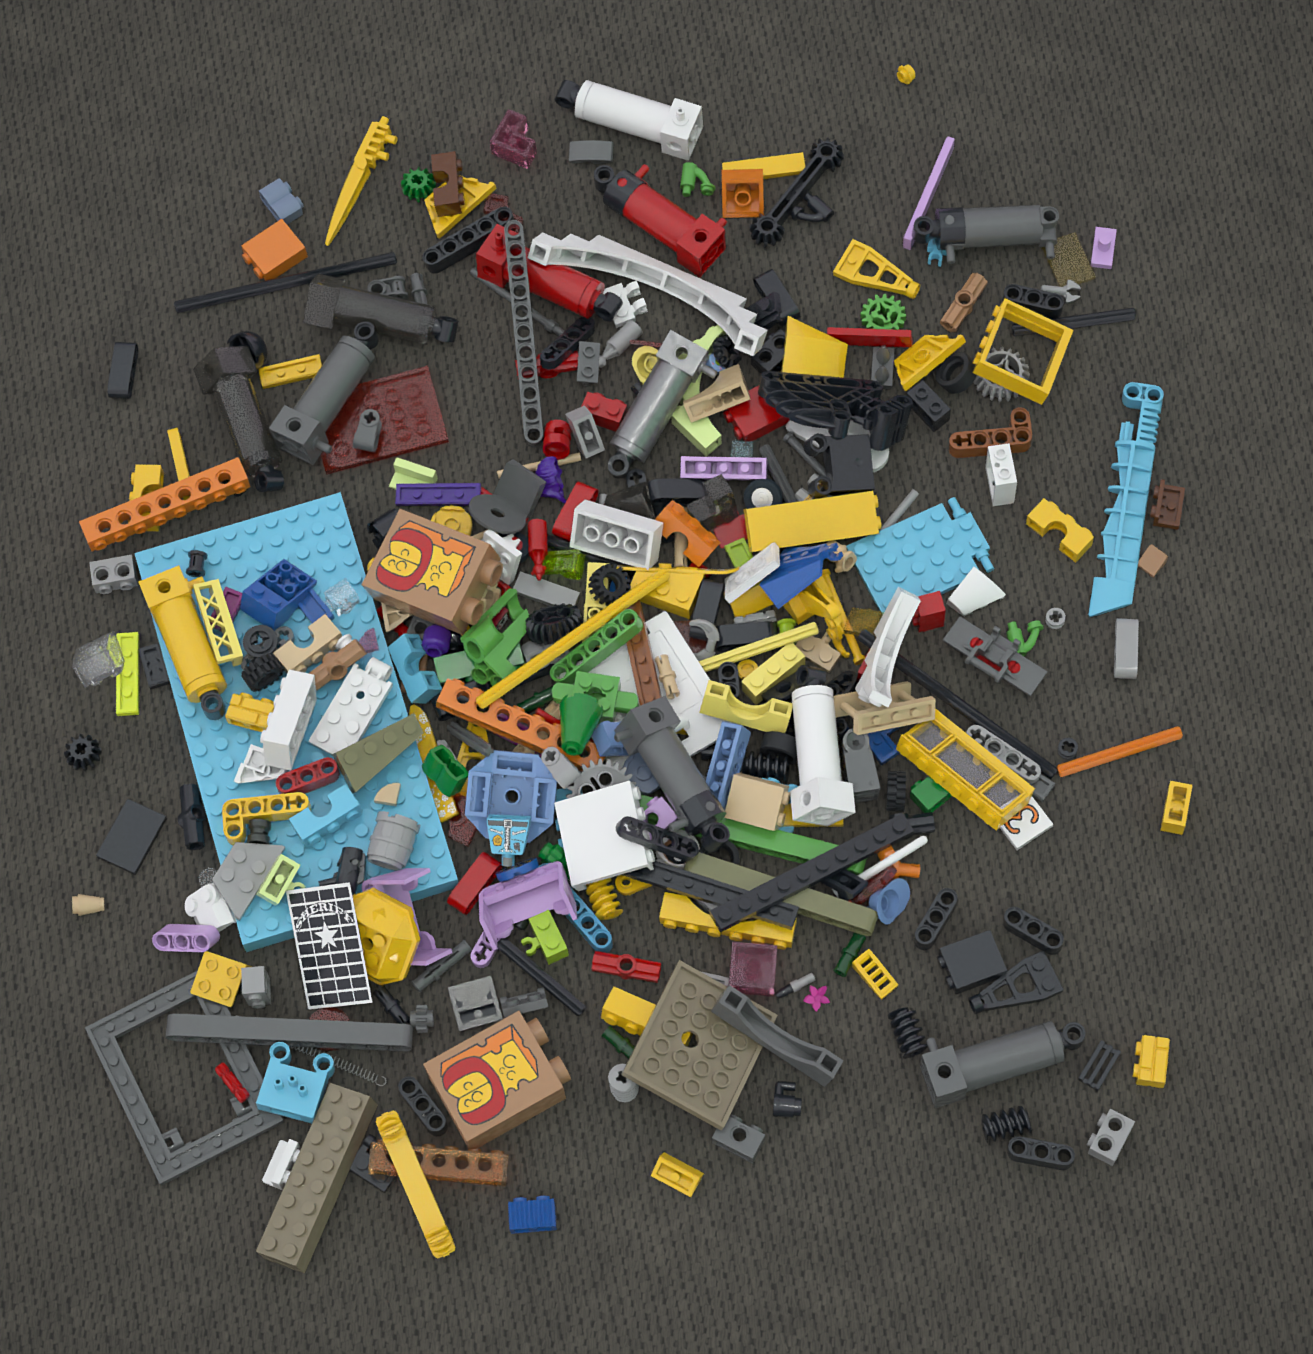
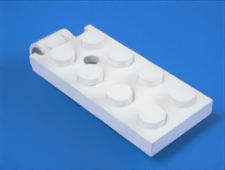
M374 657L367 663L365 671L359 668L358 664L354 663L308 742L332 755L361 740L393 687L392 682H386L392 673L393 667ZM364 692L365 696L362 699H358L357 694Z

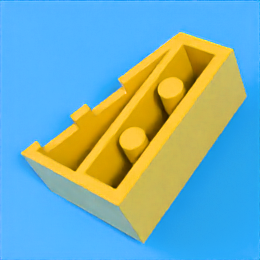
M636 571L630 584V590L656 572ZM668 572L669 579L640 599L642 603L690 619L696 606L705 574Z

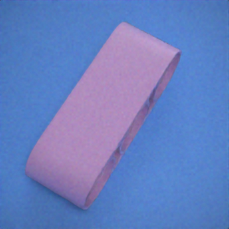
M168 924L153 935L152 942L161 951L205 952L219 941L220 934L217 928L211 925Z

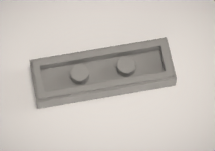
M521 571L513 589L518 591L517 595L549 606L562 603L576 606L580 598V592L543 579L538 581L535 576Z

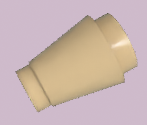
M81 894L72 896L73 914L81 916L104 911V897L99 898Z

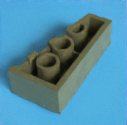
M413 713L332 754L353 794L424 732Z

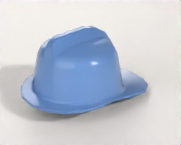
M896 878L884 888L873 891L867 908L877 911L878 919L882 923L890 924L904 911L910 899L908 883L902 878Z

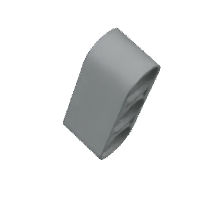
M1116 618L1114 678L1137 679L1138 619Z

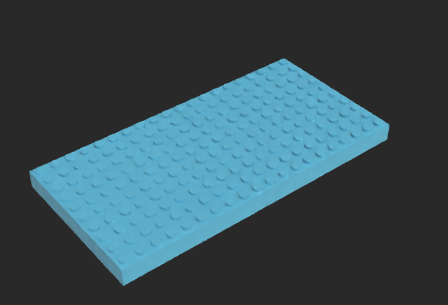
M341 492L135 553L142 580L179 565L184 578L191 581L198 577H191L186 574L190 560L188 552L191 550L203 551L208 555L204 563V581L219 579L222 591H224L225 587H229L241 593L276 564L285 559L317 580L313 590L334 615L333 624L338 628L342 636L350 634L352 640L357 639L365 649L367 654L355 662L359 665V668L365 671L366 665L372 657L393 667L373 598L361 585L366 575ZM209 588L200 590L201 596L210 600ZM192 589L193 594H191V595H192L193 600H194V602H195L196 610H197V613H198V615H199V618H200V620H201V622H202V625H203L204 630H205V632H206V635H207V637H208V634H207V631H206V627H205V624H204V621H203V618H202V615H201V612H200V608H199V605H198V602H197V599H196L194 590ZM209 606L206 611L207 615L211 616L214 607ZM298 607L280 627L286 626L293 631L295 637L294 645L299 648L309 647L314 641L308 629L311 622ZM239 610L233 626L244 658L248 654L243 647L245 633L250 628L262 624L242 610ZM153 618L221 865L233 847L227 841L223 831L222 808L224 803L231 799L277 795L279 792L276 787V779L240 784L234 782L240 764L244 763L250 745L263 748V743L260 742L262 732L228 724L225 715L219 720H210L204 714L201 702L192 703L188 701L159 627ZM216 629L212 630L214 635L220 638L223 637V633L221 631ZM283 634L280 635L281 640H282V639H284L285 641L288 640V636H287V635H286V636H284ZM258 635V643L256 644H260L263 641ZM223 644L219 648L221 657L229 655L227 646ZM322 660L309 666L305 673H310L322 664ZM231 661L219 664L227 683V688L220 694L225 704L226 712L232 695H240L242 692L252 695L253 699L261 701V698H267L274 702L276 695H280L281 681L283 677L286 678L287 673L285 671L282 672V676L277 681H274V684L268 685V688H262L261 691L253 692L241 676L243 671L241 665L233 666ZM353 665L347 668V674L342 679H332L316 691L317 702L292 770L322 758L329 757L334 759L331 754L310 744L308 741ZM394 667L389 679L386 681L392 682L393 687L362 739L408 716ZM364 692L357 694L358 699H362L365 696ZM211 704L208 709H215L218 704ZM416 740L362 788L353 793L362 810L359 816L353 821H347L340 825L336 832L327 833L322 836L318 843L305 847L289 820L271 822V830L267 834L270 837L269 844L284 846L285 850L282 855L300 864L291 882H300L305 885V888L318 887V881L333 878L334 873L338 872L339 867H337V863L343 847L359 848L365 853L364 881L372 877L394 872V870L372 864L368 861L367 856L370 844L369 839L377 824L375 821L379 811L389 812L388 817L399 814L418 822L417 825H421L419 833L415 835L413 852L410 854L408 862L403 869L430 868L431 872L418 878V886L409 891L411 901L446 892L457 886L459 882L427 776L422 769L423 763ZM328 767L324 770V773H331L334 768ZM340 769V776L337 781L305 794L311 804V813L313 815L324 817L329 814L332 806L327 795L344 784L347 785ZM307 775L303 778V781H310L313 776ZM287 783L283 785L282 789L287 790L291 788L292 784ZM392 783L401 784L397 806L374 802L375 796L381 788ZM278 804L273 808V810L279 811L282 809L283 805ZM254 807L251 813H258L261 807ZM233 809L229 812V815H236L239 810ZM246 824L247 837L251 834L248 828L249 824ZM233 830L230 836H237L240 830ZM362 884L357 886L356 894L362 892ZM286 892L276 906L256 895L241 920L236 922L242 945L246 952L295 938Z

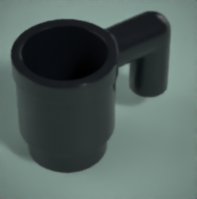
M778 1081L775 1083L773 1117L794 1118V1116H801L802 1098L784 1095V1091H795L796 1082Z

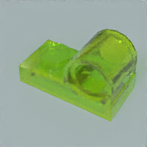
M578 549L548 551V555L545 556L542 563L547 568L544 575L561 574L568 579H581L585 556Z

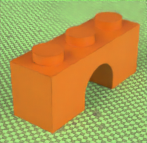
M673 500L655 519L663 522L662 535L666 539L673 532H681L687 537L688 547L683 554L698 567L721 543L713 533L708 532L696 518L691 517L680 504Z

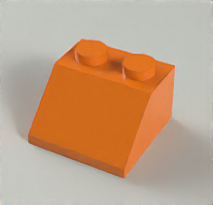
M763 169L722 170L723 218L759 217L760 213L764 215Z

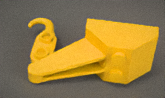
M821 576L783 606L792 618L796 620L798 625L813 615L824 617L828 626L826 632L832 639L835 648L843 657L849 658L850 653L846 652L841 642L842 635L844 634V630L840 625L843 623L840 617L841 612L834 603L833 595L823 576Z

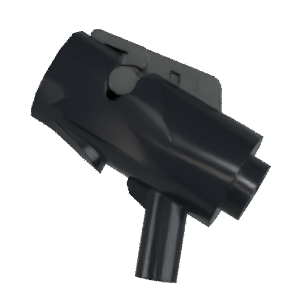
M343 847L337 863V867H339L338 872L334 873L333 878L318 881L319 886L350 882L352 895L356 894L357 886L364 882L366 855L363 853V850L355 847Z

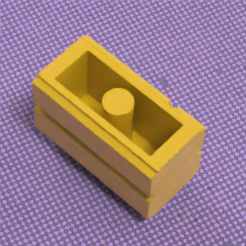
M243 692L240 695L233 694L225 718L228 724L262 732L268 727L267 719L269 713L274 711V702L267 698H261V701L253 699L252 695Z
M1142 1035L1141 1041L1136 1042L1135 1055L1139 1056L1138 1064L1134 1063L1133 1077L1137 1078V1085L1164 1088L1170 1039Z

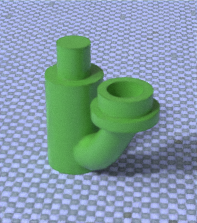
M684 163L680 188L683 190L682 195L685 197L691 195V191L695 188L696 177L703 183L700 185L701 193L706 196L713 195L716 187L710 183L705 172L694 163Z
M1040 621L1028 623L1027 631L1031 634L1027 642H1024L1022 631L1020 628H1017L1016 622L1008 623L1009 631L1006 634L1008 640L1012 643L1015 638L1021 641V646L1017 653L1025 656L1034 647L1039 631L1043 630L1044 627Z

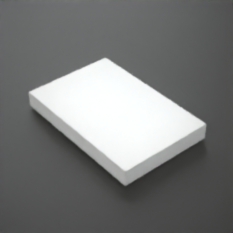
M775 542L743 564L738 571L725 578V599L729 604L780 566L779 546Z

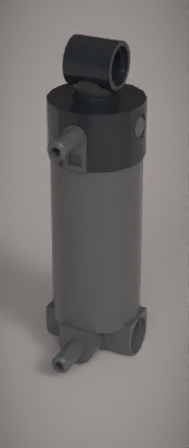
M1040 205L936 208L934 220L928 216H920L915 220L912 238L919 244H925L931 239H935L937 249L946 250L947 263L949 264L956 262L954 250L974 247L1038 245V247L1046 248L1047 259H1054V245L1057 244L1056 225L1059 219V212L1054 207H1040ZM919 228H924V229H926L927 231H926V232H922V231L919 230Z

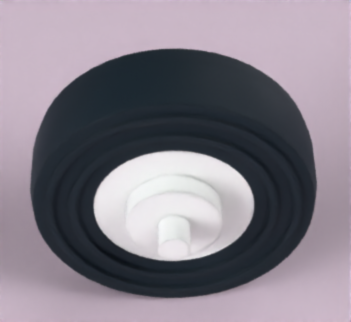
M768 478L753 480L744 492L745 506L749 509L781 504L782 491L779 485Z

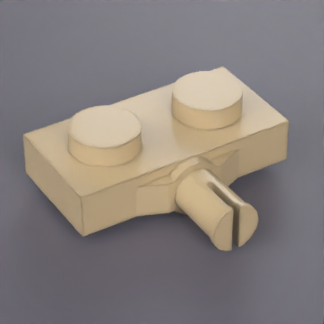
M827 632L822 639L811 636L799 640L795 645L805 655V659L828 673L832 671L841 657V653L829 645L831 638Z

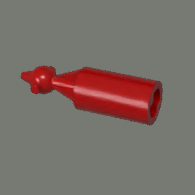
M533 519L528 522V552L535 564L531 574L535 575L538 581L541 580L547 569L546 566L542 565L545 556L548 555L547 522L542 519Z

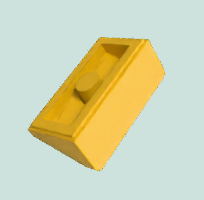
M667 1153L659 1156L651 1174L653 1178L689 1197H692L704 1175L701 1171Z

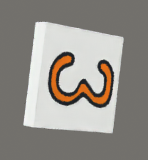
M1031 797L1029 804L1003 824L1000 829L1014 848L1019 850L1052 828L1053 823L1034 798ZM1012 799L1011 801H1009L1008 803H1006L1005 805H1003V806L1000 807V808H1001V809H1004V808H1005L1008 804H1010L1014 799Z

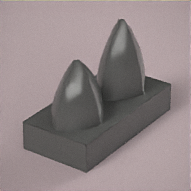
M885 345L873 347L871 380L880 382L883 385V389H892L894 348H887Z

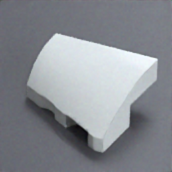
M973 567L948 598L946 604L962 616H966L976 609L988 606L989 603L1003 599L1006 594L981 571Z
M251 744L244 763L240 764L234 782L240 784L277 779L281 774L288 772V770L266 765L265 756L262 755V748Z

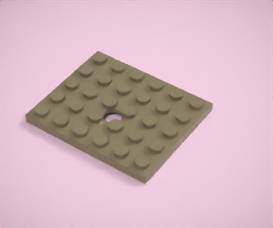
M679 960L621 1075L715 1128L722 1130L763 1046L711 1012L727 986ZM751 1000L754 1006L772 1023L775 1022L777 1014ZM687 1032L693 1033L698 1042L697 1046L693 1048L686 1047L681 1039L682 1034Z

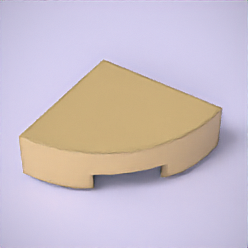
M392 783L384 786L376 794L374 802L397 806L401 784Z

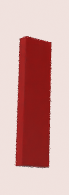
M827 328V335L848 345L912 347L913 343L911 330Z

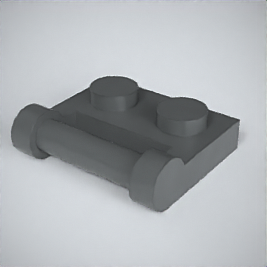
M544 987L537 988V991L510 998L506 996L500 998L504 1018L517 1011H520L522 1014L548 1007Z

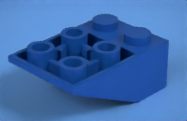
M283 559L243 590L240 610L262 625L269 626L275 631L290 618L298 608L299 602L301 601L302 603L309 594V590L313 589L317 584V580ZM299 590H302L299 594H297V595L295 596V593H296V592H298Z

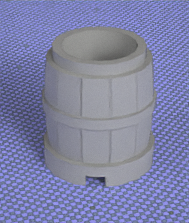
M379 811L375 820L377 824L369 839L368 861L389 870H402L406 866L410 854L413 852L415 835L419 833L421 825H417L418 822L399 814L388 817L389 812Z

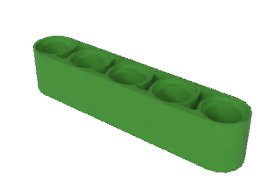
M626 609L554 664L550 670L551 678L555 683L574 684L577 671H591L636 636L643 628L642 619L634 610ZM635 619L631 625H627L629 620ZM618 632L616 637L610 639L613 633ZM600 645V649L593 652L594 648ZM583 659L580 665H576L578 660ZM566 672L565 676L559 679L560 674Z

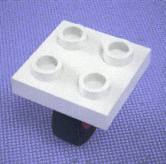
M488 529L484 532L482 541L489 543L501 558L500 562L503 564V572L500 580L509 585L515 579L519 564L523 563L529 556L528 538L520 532L515 534H497Z

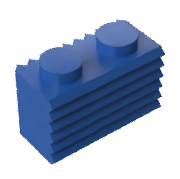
M538 1196L536 1200L527 1201V1198L520 1197L514 1198L513 1202H508L509 1229L511 1234L557 1230L555 1200L550 1199V1196Z

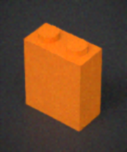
M280 219L241 245L244 261L248 265L252 264L256 276L259 279L263 278L265 281L277 278L308 257L305 246L283 219Z

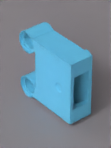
M276 1042L270 1048L271 1058L256 1101L257 1108L312 1124L322 1102L328 1080L335 1072L333 1059L326 1053L318 1054L313 1060L315 1072L289 1066L292 1058L289 1046L284 1042ZM279 1051L286 1052L285 1057L281 1059L276 1058L275 1054ZM326 1062L330 1064L327 1070H320L318 1068L321 1063Z

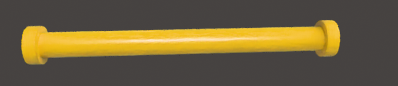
M829 569L822 570V576L833 595L834 603L841 612L840 617L843 623L840 625L844 630V635L853 654L854 665L862 664L865 655H862L831 581V572Z

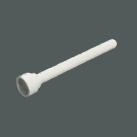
M921 836L857 876L864 880L870 879L928 842L927 837ZM833 890V892L835 893V895L837 896V898H839V897H838V892L835 891V890Z

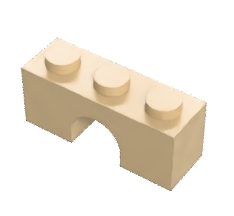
M326 614L308 626L309 632L314 638L313 643L309 647L299 648L290 640L273 653L286 673L289 670L305 673L309 666L320 662L329 651L336 650L335 646L342 637V634Z

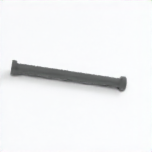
M792 431L788 432L784 436L783 441L789 443L820 476H825V468L814 457L805 453L804 446L795 438V434Z

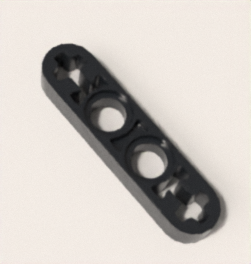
M580 317L541 352V367L549 370L555 369L579 348V341L585 342L594 334V319L591 317L589 319ZM570 336H577V337H579V338L572 339V338H569V337H570ZM558 347H565L566 349H564V350H559V349H557V348H558Z
M626 816L616 824V832L619 837L677 859L690 861L699 852V847L694 840L636 818ZM625 824L628 825L627 827L630 830L629 832L626 831L627 828L624 826ZM643 830H647L651 833V840H647L644 838ZM664 837L671 841L672 847L664 845Z

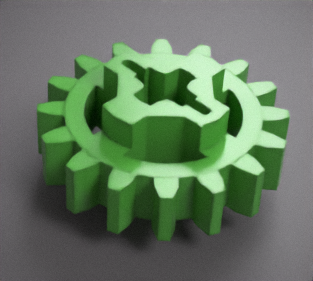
M883 294L882 298L875 295L874 301L869 298L868 305L863 304L861 318L862 326H866V329L899 330V328H904V321H906V314H904L905 306L900 307L901 301L895 302L893 295L890 299L887 298L886 294Z

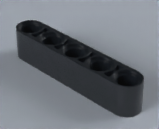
M500 207L428 248L423 253V261L427 270L437 274L478 251L496 224L505 227L508 221L515 220L511 209ZM491 228L489 231L484 232L485 229ZM473 238L470 242H466V240ZM437 259L435 262L430 263L431 260Z

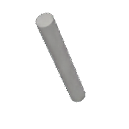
M911 490L879 531L894 525L918 497L919 493L916 490Z

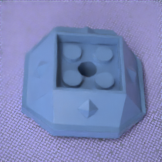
M494 750V753H490L489 757H485L469 770L465 816L487 839H489L487 826L489 814L531 816L527 843H530L554 823L557 781L542 762L539 754ZM509 790L517 792V801L512 802L508 799L507 793Z

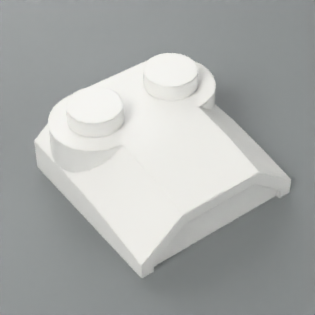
M214 883L203 886L188 896L185 901V911L189 916L194 917L197 925H211L220 932L232 923L237 922L234 913Z

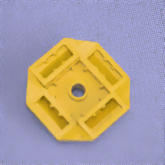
M374 887L352 895L368 979L378 985L403 980L408 974L420 942L419 932L413 919L412 907Z

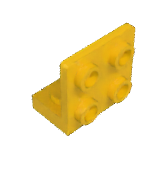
M205 951L190 993L232 1007L242 981L241 968L252 966Z

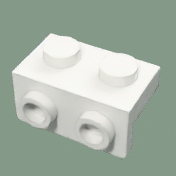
M291 1139L288 1142L279 1141L262 1179L263 1183L283 1190L301 1150L298 1142Z

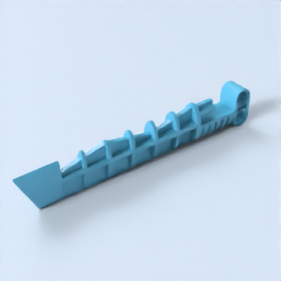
M1130 382L1123 389V404L1128 408L1139 409L1140 417L1136 441L1132 440L1134 424L1126 421V423H1121L1119 440L1115 442L1118 463H1113L1111 468L1119 471L1120 486H1109L1108 491L1119 495L1114 507L1104 510V513L1110 515L1104 531L1101 532L1104 554H1098L1097 558L1105 560L1106 578L1094 577L1089 617L1132 604L1156 448L1153 443L1157 441L1154 436L1158 434L1155 429L1159 427L1156 422L1160 420L1158 414L1161 413L1164 396L1163 390L1156 385ZM1134 393L1137 395V397L1132 398L1129 397L1127 394ZM1155 396L1158 398V400L1153 401L1150 400L1148 397Z

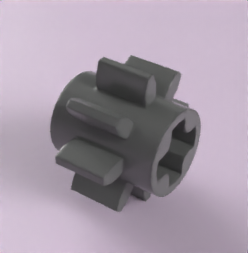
M416 1005V1010L410 1011V1025L416 1027L417 1033H428V1028L434 1027V1010H428L427 1005Z

